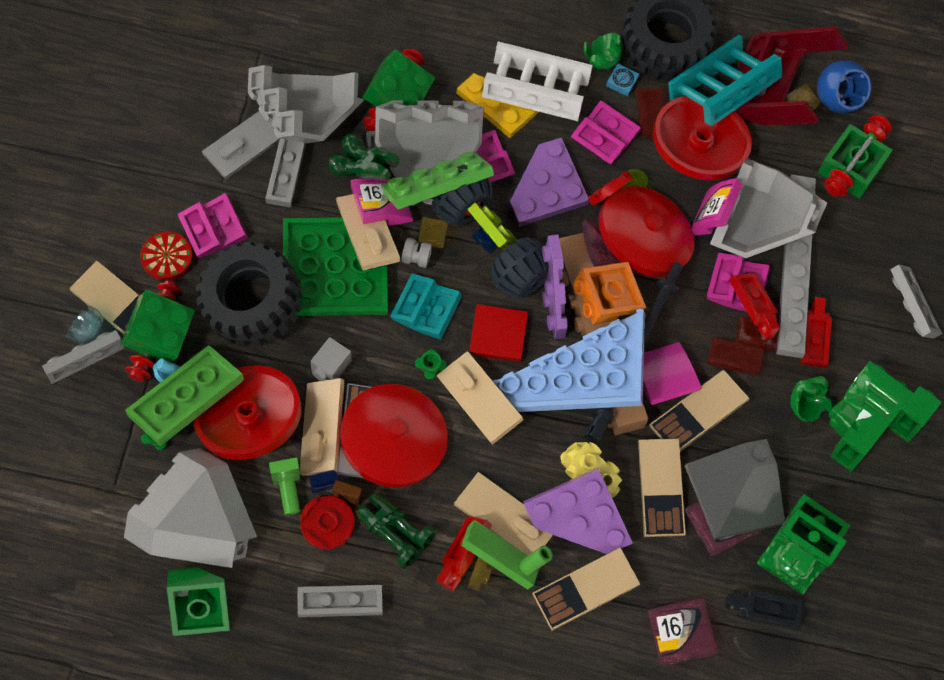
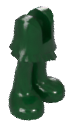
M349 133L342 141V147L347 156L341 153L333 154L329 160V169L332 174L338 177L356 174L357 177L366 180L389 179L391 173L384 166L396 168L399 163V157L384 147L376 146L375 148L367 149L361 136Z
M373 492L368 497V500L379 511L374 515L361 505L356 510V514L366 525L370 533L373 532L374 535H380L394 548L399 555L397 559L398 565L406 569L416 561L420 551L424 552L437 535L438 530L430 525L422 530L415 527L406 519L409 513L401 512V507L394 505L385 497ZM395 526L397 529H399L414 543L416 547L405 542L391 529V527Z

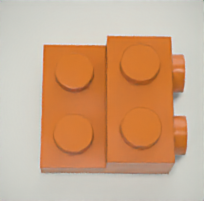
M628 262L583 268L575 278V292L578 295H582L584 301L583 313L586 318L591 319L592 324L615 321L619 316L635 314L637 309L645 310L646 308Z

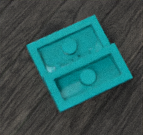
M412 273L390 317L406 327L441 340L462 295L460 291L437 285L434 279Z

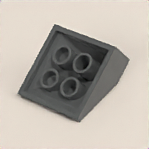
M767 439L743 443L685 465L714 540L781 526L784 523L785 517L777 462Z

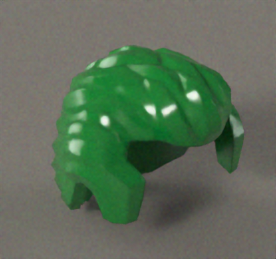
M608 33L600 36L592 43L591 48H589L588 42L584 43V54L589 59V64L593 65L592 68L598 70L610 69L621 59L623 40L618 33Z
M813 377L796 383L791 394V407L794 414L802 421H815L821 417L823 411L827 410L830 412L833 408V402L825 397L829 386L825 377Z

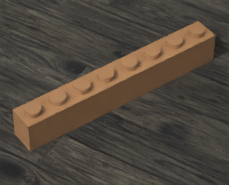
M586 232L559 238L564 269H562L563 279L560 282L565 283L568 291L567 303L570 310L574 309L576 316L574 318L575 328L578 333L581 332L582 337L601 327H607L611 323L592 324L591 319L586 318L583 313L584 301L582 295H578L574 289L575 278L583 268L597 267ZM643 402L642 406L614 407L612 410L614 420L612 424H608V428L612 427L614 436L645 428L648 417Z

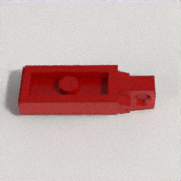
M756 274L733 275L730 283L751 320L756 326L759 325V331L765 339L774 338V335L780 329L776 318L777 310Z
M815 297V300L811 303V310H807L805 354L803 358H800V365L826 369L828 366L832 317H830V313H825L826 298Z
M471 516L466 518L442 559L444 566L437 581L446 589L454 591L475 557V554L461 546L468 525L476 520L490 530L493 525L488 520Z

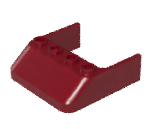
M838 27L765 32L752 37L745 49V53L761 62L773 54L779 56L782 63V78L734 111L742 119L761 126L817 124L819 119L807 101H784L805 54L848 49L849 45ZM741 61L737 68L738 71L744 74L753 69Z

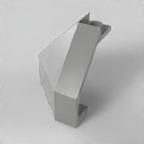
M266 65L249 68L248 94L251 99L256 100L259 104L258 109L265 120L271 122L275 128L273 132L277 138L302 143L324 141L365 100L357 98L358 73L356 72L337 76L278 74L272 72V67Z
M392 100L376 107L375 144L377 147H384L399 157L397 167H390L395 177L403 178L412 175L411 173L417 169L432 168L440 161L457 159L462 153H476L482 142L484 107L466 101H453V105H440L439 101H418V105H403L402 100ZM433 198L424 200L423 202L425 204H432Z
M747 158V160H744L737 179L743 185L726 226L716 228L710 244L744 258L751 257L816 233L827 202L783 172Z
M201 448L179 452L172 460L174 465L166 475L160 474L146 490L149 495L139 506L135 504L129 510L124 538L150 555L232 568L234 560L245 558L248 539L256 538L257 535L227 463Z

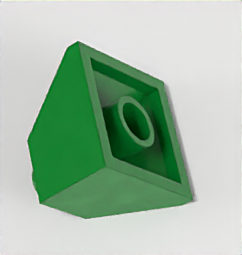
M197 567L169 570L167 593L173 636L230 631L225 580Z

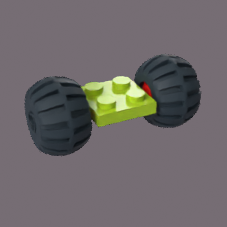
M466 165L457 166V168H458V170H459V173L463 172V171H461L460 169H466V170H467L468 166H466ZM489 178L469 185L464 184L455 190L432 197V207L436 215L444 222L459 226L475 218L497 246L503 250L495 259L491 268L493 281L500 292L507 297L519 300L528 297L544 285L549 270V264L544 262L542 247L545 245L539 240L529 237L517 240L502 224L499 225L502 223L501 219L494 211L487 207L493 196Z

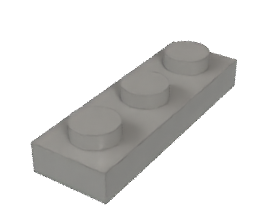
M280 138L265 198L266 203L285 207L292 206L306 143Z
M897 265L890 269L894 276L892 279L893 283L904 297L903 304L915 320L914 327L922 337L935 338L941 335L942 332L911 268Z
M116 330L111 333L105 332L88 344H80L63 356L51 358L42 367L51 384L123 350L124 346L120 345L121 338Z
M382 585L298 587V617L382 615Z

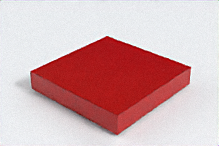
M477 304L469 350L470 355L521 363L528 312Z

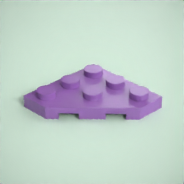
M562 138L537 146L510 200L509 206L518 227L589 204L586 191Z
M551 235L547 238L546 246L542 247L544 262L549 264L547 280L544 283L545 292H542L544 307L549 308L550 315H547L548 330L553 331L554 339L565 338L567 331L566 316L561 317V315L565 314L564 304H566L565 283L560 282L563 279V255L559 236Z
M599 468L523 501L534 527L541 531L605 554L633 543Z

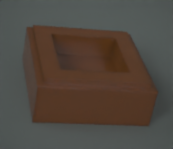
M336 480L333 487V496L357 506L362 499V489Z

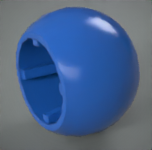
M842 60L830 64L822 71L817 82V94L821 103L834 113L848 114L857 111L864 106L871 93L870 76L861 65L854 61Z

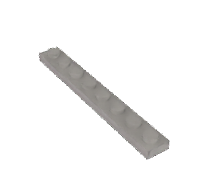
M791 174L790 178L815 194L816 178ZM812 234L784 244L779 312L780 329L778 330L776 353L778 355L803 358L805 354Z

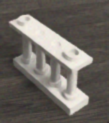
M502 42L497 43L494 63L499 64L496 74L487 72L482 93L483 98L578 121L584 96L577 95L580 85L588 87L593 65ZM509 67L523 70L520 80L506 77ZM532 73L547 76L544 86L529 83ZM556 79L570 82L568 92L553 89Z

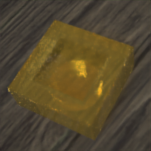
M807 84L788 93L785 98L787 102L807 101L812 110L819 107L820 100Z
M423 217L418 243L429 242L433 243L432 247L444 248L448 223L442 220Z
M479 557L469 581V588L479 591L482 583L487 585L492 571L491 568H488V563Z

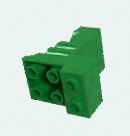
M869 361L853 381L841 401L828 413L831 419L829 421L830 426L842 437L830 456L852 472L887 427L909 443L942 402L937 399L933 392L923 389L921 386L914 393L911 392L906 384L896 381L888 375L882 366Z
M803 494L756 564L803 595L825 567H829L846 543L843 536L851 525Z

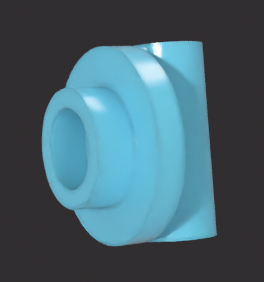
M161 358L153 366L154 376L161 383L179 369L180 366Z

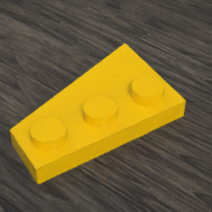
M472 74L457 88V94L466 102L484 107L483 116L509 138L514 136L539 113V111L483 98L485 78L477 74Z

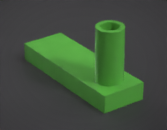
M297 458L270 462L269 466L273 485H279L284 515L300 513L295 483L300 481Z
M476 520L468 525L461 545L527 590L534 585L539 568L552 559V552L548 547L541 546L530 555H526Z

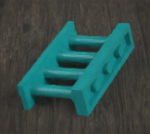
M738 35L668 82L670 101L684 96L703 106L704 121L708 125L713 126L782 78L781 58L773 54L765 61H759L743 52L742 36ZM739 60L753 69L744 74L730 65ZM722 72L736 81L726 86L712 77ZM704 84L718 93L708 98L694 89Z

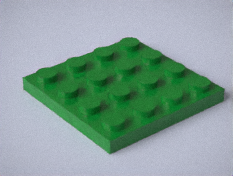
M283 218V256L286 257L301 281L300 286L303 289V297L299 298L302 301V307L300 311L295 312L297 316L388 315L387 265L362 270L343 218Z

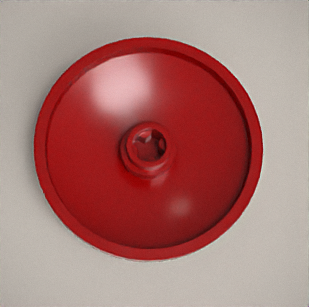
M686 96L676 98L667 103L660 110L653 127L654 144L661 157L678 172L695 179L712 181L728 178L741 169L744 160H747L750 155L752 146L751 134L739 114L733 111L713 126H710L704 121L703 106Z
M640 186L623 187L611 194L601 207L599 229L602 238L611 253L620 262H628L632 270L647 276L666 277L674 262L680 263L684 267L690 260L695 244L691 225L680 208L663 194Z
M267 366L236 368L242 373L244 381L193 420L194 428L200 441L210 452L232 460L253 459L274 451L286 442L295 431L302 409L297 388L287 375Z
M382 384L363 391L349 404L341 422L340 442L347 461L363 478L384 487H408L425 480L437 469L447 448V427L438 407L423 393L404 385Z

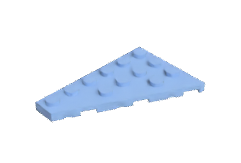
M637 309L636 314L621 321L617 319L607 327H601L583 336V340L569 347L564 345L554 353H548L530 362V366L514 374L512 371L501 379L493 380V382L518 412L642 406L644 310Z

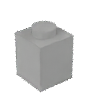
M329 337L311 360L312 374L320 381L338 379L352 361L351 351Z

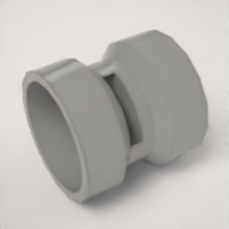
M407 238L401 262L407 264L413 262L417 263L419 267L427 268L433 243H418L415 239Z

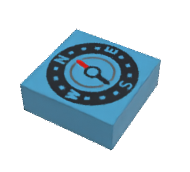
M617 64L606 86L628 96L639 78V73Z

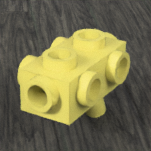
M576 442L566 452L561 454V463L566 467L565 471L572 479L599 468L612 498L620 491L618 485L622 479L617 475L620 472L618 467L610 461L605 462L600 457L602 451L594 443Z

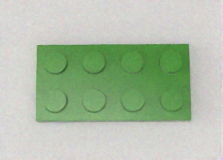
M465 152L460 154L457 159L440 161L432 168L417 169L411 173L412 175L403 178H392L388 180L387 184L381 185L383 195L399 210L455 190L464 184L469 185L494 176L492 166L475 152ZM466 165L468 168L467 170L460 169L463 172L459 173L457 166Z
M208 345L125 411L131 420L159 446H162L244 381V377L239 370Z

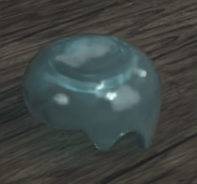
M88 306V312L81 311L66 332L65 337L77 344H88L100 335L103 326V316L95 307Z

